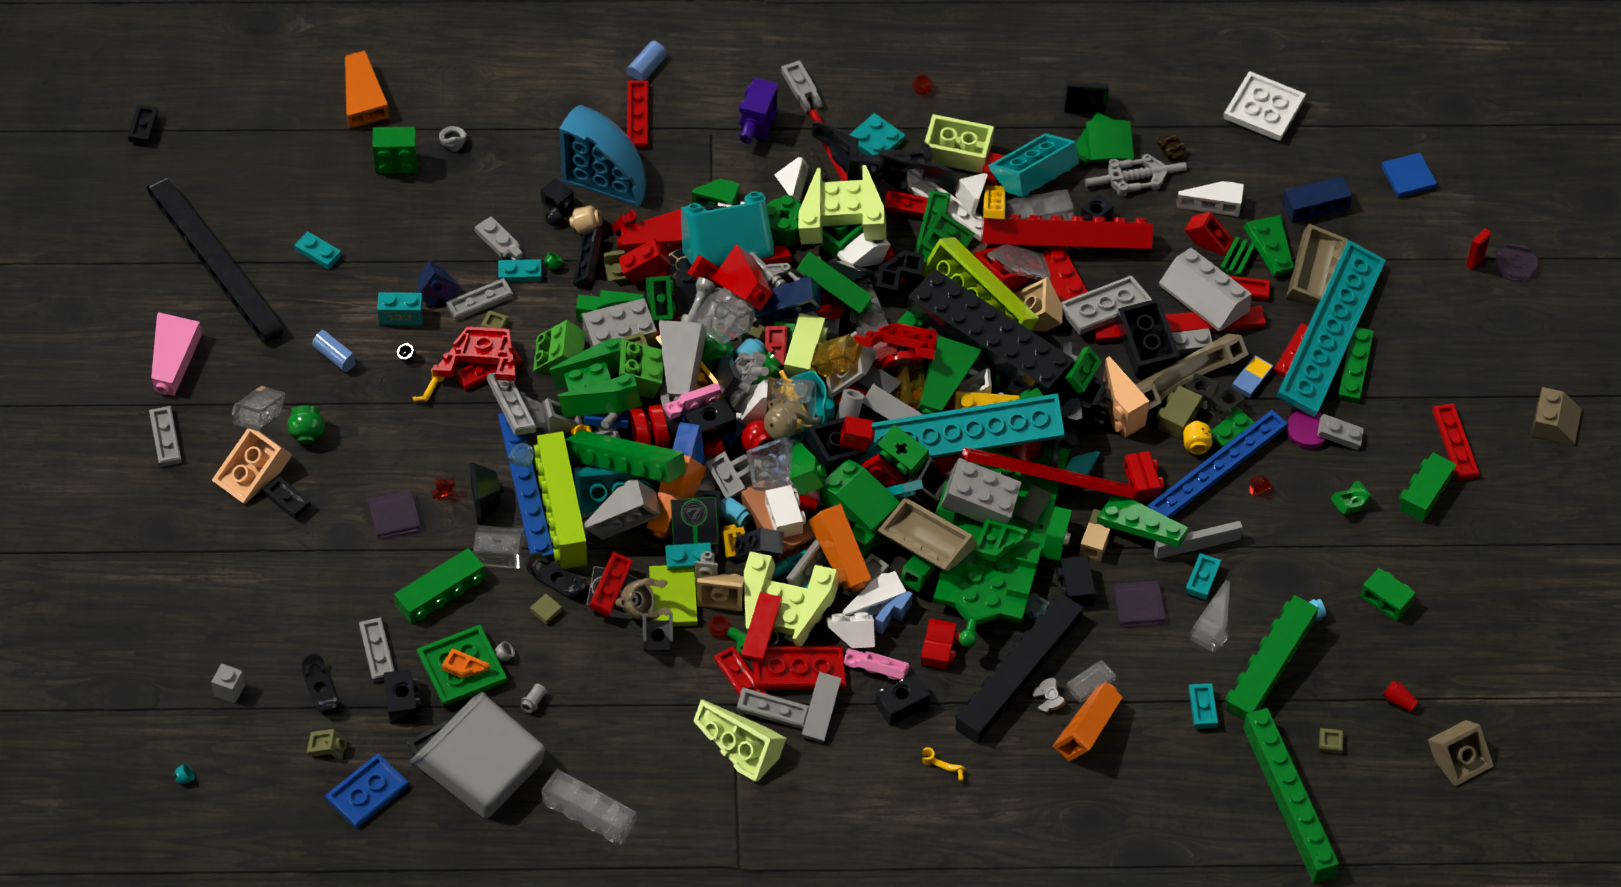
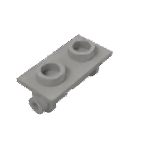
M705 551L702 553L700 561H695L696 588L697 578L718 575V563H714V554L710 551Z

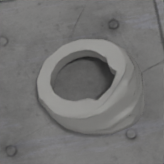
M450 126L440 132L439 140L443 146L452 152H458L464 145L467 134L459 127ZM449 133H457L460 135V137H452L449 139L444 138L445 135Z

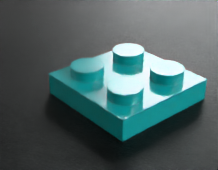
M875 113L850 134L859 139L858 150L866 156L876 155L879 153V150H894L905 141L904 133Z

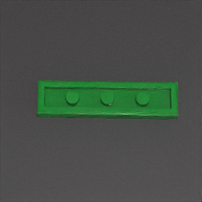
M930 190L915 248V253L925 255L923 265L931 251L921 245L922 240L937 212L941 210L947 214L951 194Z

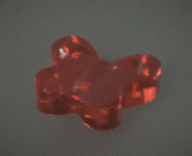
M435 479L436 489L431 491L433 499L452 495L453 488L456 486L454 479Z

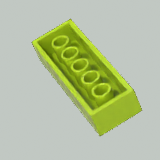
M955 237L938 240L923 265L922 275L925 278L934 269H937L1030 331L1033 329L1039 317Z
M562 431L537 435V445H534V459L536 470L539 473V486L543 492V505L546 507L547 525L550 526L549 533L551 543L554 546L555 562L559 561L560 568L563 570L588 566L586 538L564 433Z

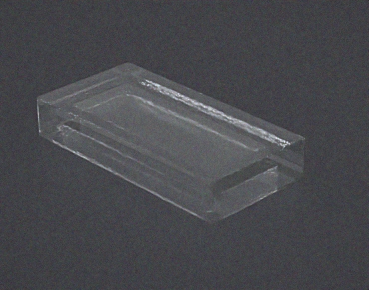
M1100 660L1067 682L1066 688L1081 703L1089 698L1094 689L1104 682L1110 684L1116 680V675Z

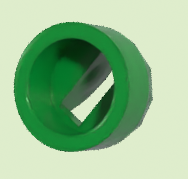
M548 252L544 265L549 270H556L560 267L563 260L555 253Z

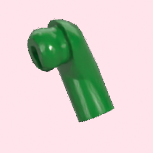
M732 626L728 630L727 636L736 641L737 652L741 655L747 634Z

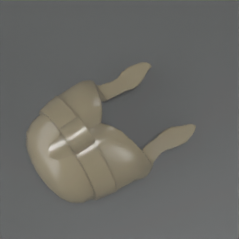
M773 399L768 402L769 411L764 418V427L768 435L773 439L783 440L804 432L805 427L796 430L797 419H801L807 425L819 423L823 417L821 415L810 420L808 414L794 402L780 403L777 399Z
M653 578L633 581L623 589L621 598L616 600V605L622 607L627 615L635 619L643 620V613H646V619L648 620L656 619L662 614L667 616L669 613H672L669 608H660L657 611H653L654 595L650 585L663 588L668 582Z

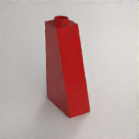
M681 209L622 227L621 236L617 237L618 249L625 250L626 254L654 238L668 250V254L676 249H681Z
M737 244L712 278L714 282L760 311L773 294L754 257Z

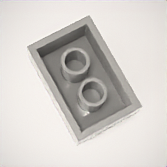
M645 298L582 313L583 330L586 331L585 336L590 348L608 339L619 337L622 339L623 337L640 332L644 333L648 346L657 347V331Z
M959 458L951 471L941 507L981 523H985L986 519L1007 524L1011 519L1021 482Z

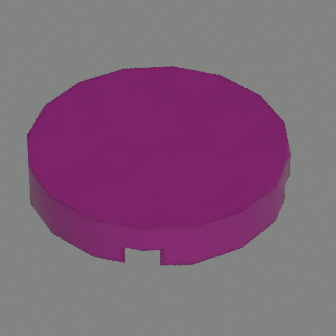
M1302 410L1293 413L1287 422L1286 432L1288 438L1292 442L1297 443V446L1301 448L1313 449L1322 446L1328 440L1317 436L1319 421L1323 414L1318 412L1313 417Z

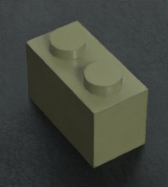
M1178 386L1175 392L1169 394L1166 407H1161L1158 412V429L1182 439L1183 429L1194 420L1200 410L1202 396Z

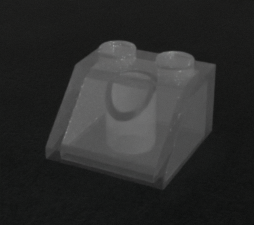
M724 287L707 297L691 322L702 323L706 334L723 345L752 329L755 308Z
M769 378L767 402L773 399H777L780 403L794 402L808 414L810 420L814 419L817 384L813 380ZM797 419V427L814 426V424L807 425L803 420Z
M787 436L746 451L752 488L754 490L766 491L791 485L792 489L795 488L790 480L793 443Z
M479 526L475 534L474 555L484 566L520 568L524 528Z

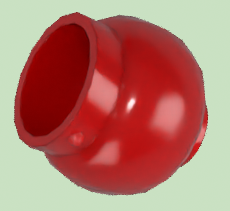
M755 420L748 423L742 432L741 442L744 449L758 459L763 460L772 457L780 447V441L773 439L766 432L764 420Z

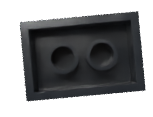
M1159 298L1118 308L1115 320L1135 376L1165 369L1178 361L1179 353Z

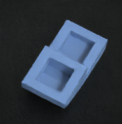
M910 591L905 592L889 602L876 616L874 631L883 634L892 618L902 621L912 605L913 593Z

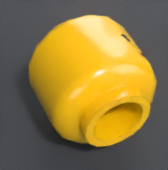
M1193 421L1183 429V441L1186 450L1195 455L1206 453L1211 448L1212 433L1209 425L1200 421Z

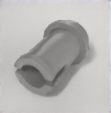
M535 684L527 697L522 698L520 706L526 713H532L538 709V703L547 693L542 685Z

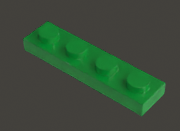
M1355 328L1349 341L1337 399L1359 404L1374 331Z

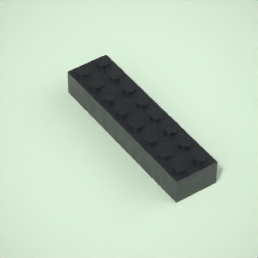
M934 269L908 296V311L951 340L981 349L978 358L1027 390L1030 389L1032 391L1038 387L1043 396L1055 394L1067 381L1065 378L1074 364L1072 357L937 269Z

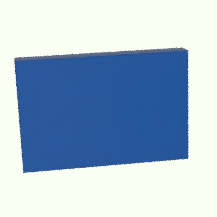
M377 753L326 794L325 800L357 829L407 789L409 782Z

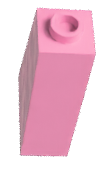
M158 312L151 376L154 391L160 394L175 396L202 336L200 322Z

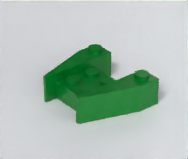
M621 337L601 342L549 368L555 391L564 388L568 389V392L557 394L563 417L617 413L642 406L633 373L621 375L613 379L610 377V375L619 373Z

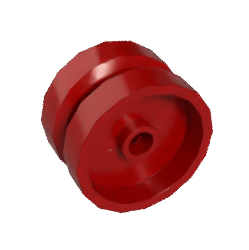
M660 404L648 407L647 418L641 408L629 410L633 441L651 445L652 441L653 446L670 449L668 426Z

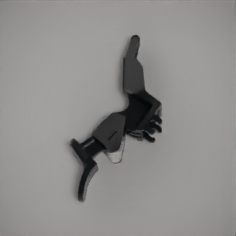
M814 121L812 124V136L829 145L832 159L847 172V181L863 180V165H866L875 187L879 185V181L882 178L899 191L907 190V170L920 169L923 181L935 182L947 188H953L956 185L957 175L952 169L932 162V153L927 142H922L920 151L879 150V153L876 155L866 156L858 150V138L819 121Z
M1064 341L1062 351L1072 357L1075 362L1078 356L1072 354V341ZM1093 376L1085 392L1077 393L1068 381L1064 383L1065 392L1072 397L1066 398L1060 403L1065 438L1042 441L1041 446L1044 449L1052 450L1050 467L1058 468V452L1062 447V441L1071 448L1077 446V422L1088 423L1087 427H1092L1093 424L1104 426V421L1099 420L1098 417L1108 418V413L1102 411V409H1107L1108 407L1104 400L1111 402L1112 399L1109 394H1106L1107 382Z

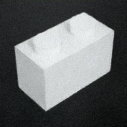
M791 485L766 490L765 505L773 529L783 532V538L803 534V524H806V517L804 511L799 510L800 499L798 493L793 492Z

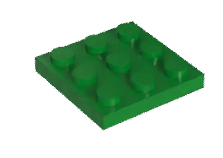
M481 625L417 649L420 661L443 707L507 683V677ZM453 648L489 663L490 669L489 671L462 679L443 671L441 666Z

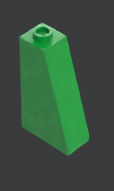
M810 251L797 267V275L801 278L811 276L820 285L821 291L859 316L863 312L867 314L874 304L871 302L873 299L871 294Z
M939 336L935 347V359L930 361L917 411L923 415L942 412L975 364L981 349Z

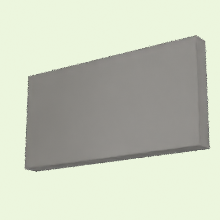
M1131 275L1061 302L1063 306L1062 314L1078 334L1081 335L1115 322L1118 308L1152 299Z

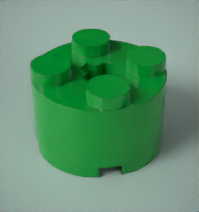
M784 195L767 204L774 245L779 243L792 246L801 241L798 226L799 210L802 204L789 195Z

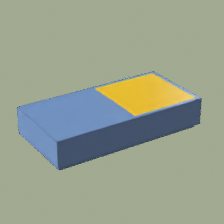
M1255 355L1232 383V389L1251 398L1271 373L1273 365Z

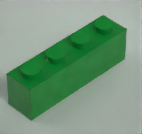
M467 548L394 594L395 606L410 624L420 621L433 610L443 607L449 600L461 596L465 590L480 584L485 579L484 565Z

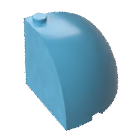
M583 105L575 107L560 127L562 182L640 207L646 192V176L641 157L635 145L617 124L603 114Z

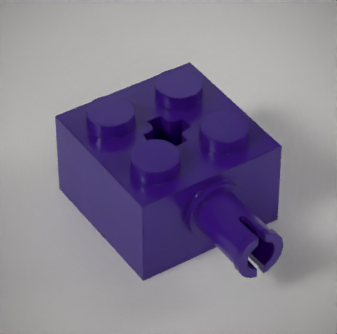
M754 78L752 84L746 88L745 101L742 100L739 106V112L742 113L739 119V126H741L739 140L745 144H750L752 138L766 140L778 106V83Z

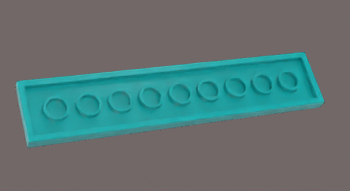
M1350 240L1347 241L1276 397L1313 417L1316 416L1384 266L1385 259Z
M1058 393L872 423V430H875L874 441L869 443L866 453L856 460L855 463L861 466V463L879 454L880 451L877 444L894 424L928 449L932 458L962 454L965 447L983 451L1065 438ZM891 460L888 462L890 465H894V464H895V463H894L893 461H891Z

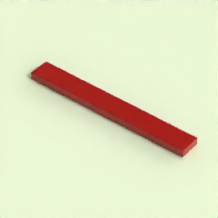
M1262 306L1250 307V312L1221 331L1265 327L1266 322ZM1194 312L1165 315L1171 333L1200 329L1219 332ZM1116 321L1093 330L1096 343L1122 341Z
M968 447L963 448L962 452L964 459L970 462L1134 499L1136 493L1129 484Z

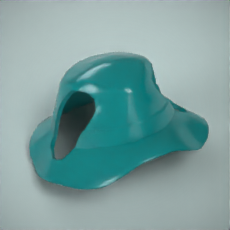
M815 371L804 372L789 378L801 399L807 397L814 399V405L808 411L811 419L822 415V420L817 424L834 419L837 406H835L836 400L834 397L830 398L828 396L825 383ZM783 384L780 390H782L783 388H785L786 385ZM811 424L805 427L804 432H802V434L790 436V439L793 438L798 441H803L808 427L817 424Z

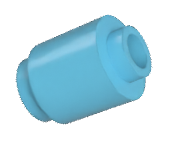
M731 497L724 498L720 502L721 518L731 525L736 524V527L746 526L751 518V513L748 512L745 506Z

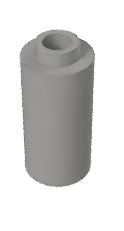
M853 389L843 390L836 419L846 416L859 418L864 395Z

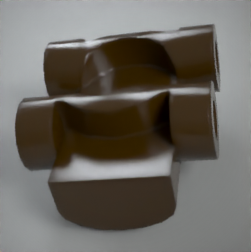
M1167 134L1158 139V147L1160 149L1164 148L1165 156L1167 158L1171 157L1173 161L1183 157L1185 154L1183 151L1186 150L1185 144L1183 142L1180 144L1176 143L1179 142L1177 134L1172 136Z

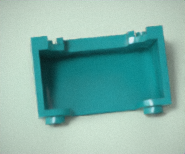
M750 192L744 198L745 204L708 211L698 203L681 207L682 251L689 262L693 264L697 256L700 255L717 267H720L736 244L748 253L754 252L760 259L771 257L774 254V243L766 198L763 193Z

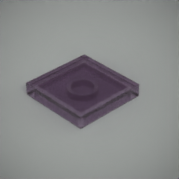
M411 489L367 498L377 539L421 529Z
M1158 581L1114 584L1113 590L1120 626L1165 623Z

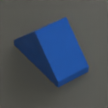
M681 422L678 426L672 450L684 452V455L692 457L704 466L705 456L701 425Z

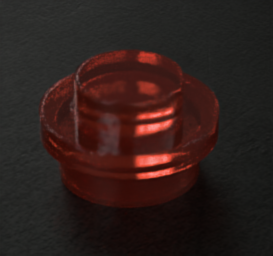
M918 75L912 82V89L918 94H927L933 87L931 79L926 75Z
M722 615L714 616L708 623V631L715 637L726 636L731 627L729 620Z

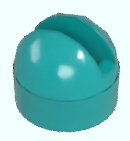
M187 764L179 766L174 772V777H177L176 782L179 784H187L195 778L192 769Z

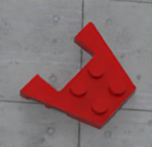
M893 323L880 327L878 332L867 331L866 336L854 335L853 344L872 348L878 342H884L889 347H908V350L915 351V356L935 359L937 330Z
M467 326L454 341L453 348L449 353H444L443 360L432 368L433 376L452 377L457 362L498 364L495 373L496 380L516 381L510 331L503 328Z

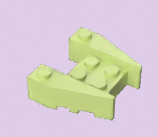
M863 165V180L823 182L821 169L817 168L799 210L798 229L801 244L823 243V226L863 224L865 240L886 239L884 206L866 165Z
M750 551L744 569L747 632L759 593L781 596L783 600L774 629L779 633L793 635L795 646H802L809 637L812 628L816 623H819L822 614L828 606H831L835 599L840 582L837 569L815 565L808 588L771 581L776 567L772 556Z

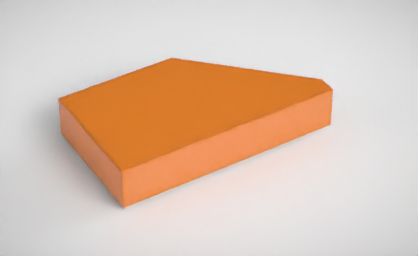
M452 648L441 667L443 671L463 679L489 671L490 664Z

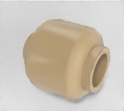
M594 206L576 208L573 211V217H570V226L579 235H582L596 226H602L601 213Z

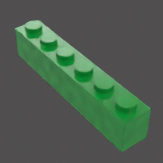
M583 430L565 439L569 461L668 483L686 473L684 452Z
M1296 595L1293 596L1290 602H1285L1281 610L1283 614L1280 619L1276 618L1270 627L1271 633L1268 637L1264 636L1261 640L1258 654L1251 656L1248 662L1249 668L1246 672H1241L1236 682L1238 684L1235 690L1231 689L1225 699L1227 702V712L1245 721L1247 713L1258 711L1315 622L1319 607Z

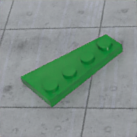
M1113 494L1097 516V524L1175 547H1179L1188 535V527L1131 498Z

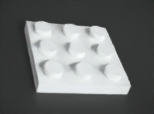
M1249 71L1224 112L1223 118L1280 141L1302 105L1306 94Z

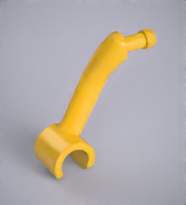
M432 373V380L424 392V396L413 397V402H427L437 383L442 382L445 377L433 376Z
M927 747L922 750L923 756H929L922 759L924 765L934 764L946 771L958 772V780H964L963 772L965 767L936 759L934 757V750Z

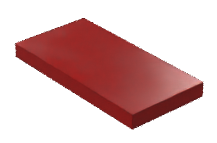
M769 646L764 662L752 659L754 690H814L819 672L841 678L838 690L846 689L843 647Z

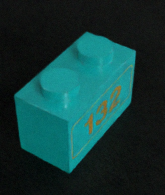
M378 292L377 313L379 325L422 326V293Z

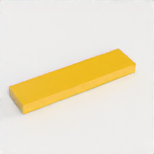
M985 185L983 218H1005L1006 190L1003 186Z

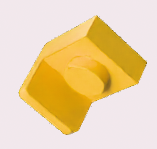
M736 524L724 526L723 531L719 532V538L722 537L726 558L735 556L734 544L736 536L745 533L744 526L737 528Z

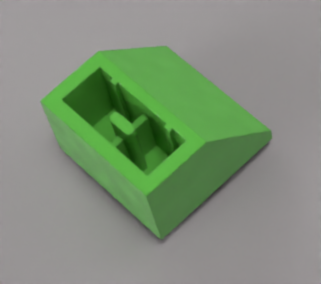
M565 320L538 335L533 371L551 374L549 368L583 352L586 331Z
M622 340L619 376L633 373L640 396L654 399L662 385V349Z

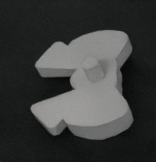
M1054 678L1044 680L1039 687L1034 689V698L1045 696L1047 699L1046 702L1038 707L1042 712L1048 713L1049 710L1060 709L1066 703L1064 698L1058 693L1057 681Z

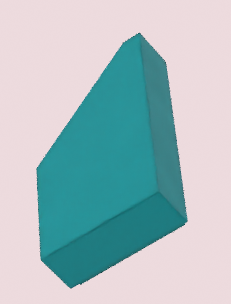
M1094 451L1072 457L1065 470L1089 475L1099 458L1100 452Z

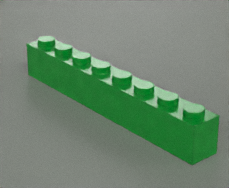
M1268 708L1247 713L1243 729L1313 884L1335 878L1339 863Z

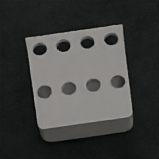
M481 692L474 696L410 762L418 766L481 817L489 818L542 764L545 748L542 743L486 696L484 692Z

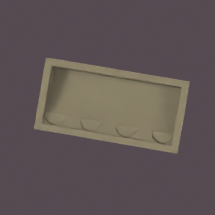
M1308 224L1302 234L1286 298L1317 306L1348 239Z
M906 497L878 529L881 535L944 571H948L960 563L977 545L973 535Z

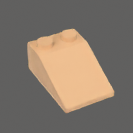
M1110 356L1107 357L1103 381L1108 383L1106 394L1112 397L1111 402L1107 401L1109 415L1114 430L1120 432L1126 438L1146 426L1149 400Z
M249 426L212 481L246 504L282 471L292 454L259 430Z

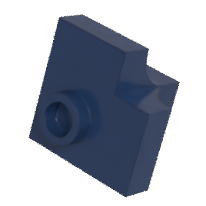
M429 261L417 277L419 284L415 293H422V300L434 306L439 298L445 302L451 300L460 288V285L449 276L447 270Z

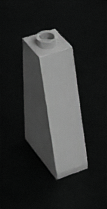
M659 321L667 393L672 402L678 400L680 395L696 390L706 337V330L702 323Z

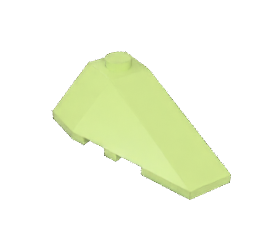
M700 701L694 718L695 724L710 740H713L719 746L720 752L733 762V767L739 773L755 782L759 781L779 760L786 738L765 726L710 702Z

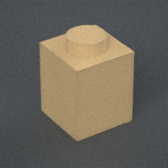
M1088 523L1081 542L1079 556H1087L1088 559L1101 562L1109 540L1110 529L1100 524Z

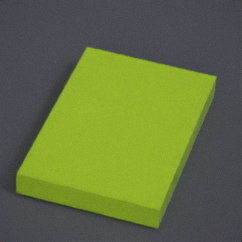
M667 565L649 566L650 578L668 582L663 588L650 585L654 595L653 611H657L660 608H669L673 615V627L697 626L694 568L667 570ZM662 614L658 618L652 619V621L669 620V615Z

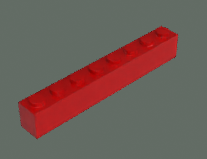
M1008 214V218L1004 219L982 217L981 243L1152 249L1153 223L1148 222V218H1135V222H1126L1127 218L1114 217V221H1105L1106 217H1093V220H1084V216H1072V220H1063V216L1051 215L1050 219H1042V215H1029V218H1021V214Z

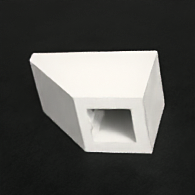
M862 233L838 253V257L842 261L860 267L882 264L890 243L886 239L865 240L864 233Z
M866 612L855 613V616L845 617V614H833L832 617L827 618L828 627L851 648L875 647L874 620L872 615H868Z

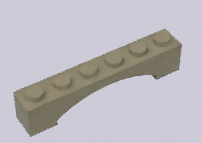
M1226 334L1137 383L1136 386L1149 400L1148 410L1161 404V401L1176 390L1178 386H1182L1214 369L1233 364L1249 354L1241 335Z

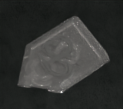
M1006 244L987 254L993 261L997 259L1005 265L1004 269L1009 273L1042 280L1046 277L1050 279V271L1043 253Z

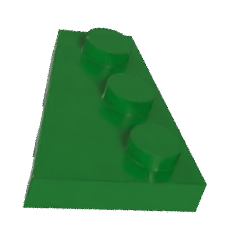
M1281 215L1246 222L1243 228L1272 275L1278 276L1291 273L1294 267Z

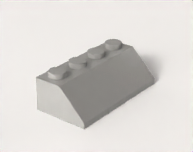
M1189 248L1174 259L1159 282L1160 287L1219 332L1250 312L1252 293L1192 248Z

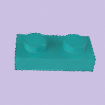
M308 231L294 245L295 251L328 270L342 256L341 250Z
M541 259L498 260V280L504 278L506 282H541Z
M922 479L887 487L886 489L896 499L916 495L915 490L923 488Z
M696 543L665 546L667 570L695 568V561H700L702 553L705 551L711 552V544Z
M1200 553L1186 586L1185 593L1206 600L1219 570L1221 560Z
M1212 683L1189 684L1188 690L1194 729L1217 728L1218 720Z

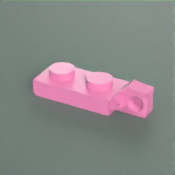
M715 383L682 394L678 400L665 404L663 410L669 419L679 418L680 415L686 414L693 409H699L713 401H718L721 393L720 386Z
M848 648L844 659L845 665L852 668L861 667L870 673H881L893 680L904 678L909 669V663L869 651L863 653Z

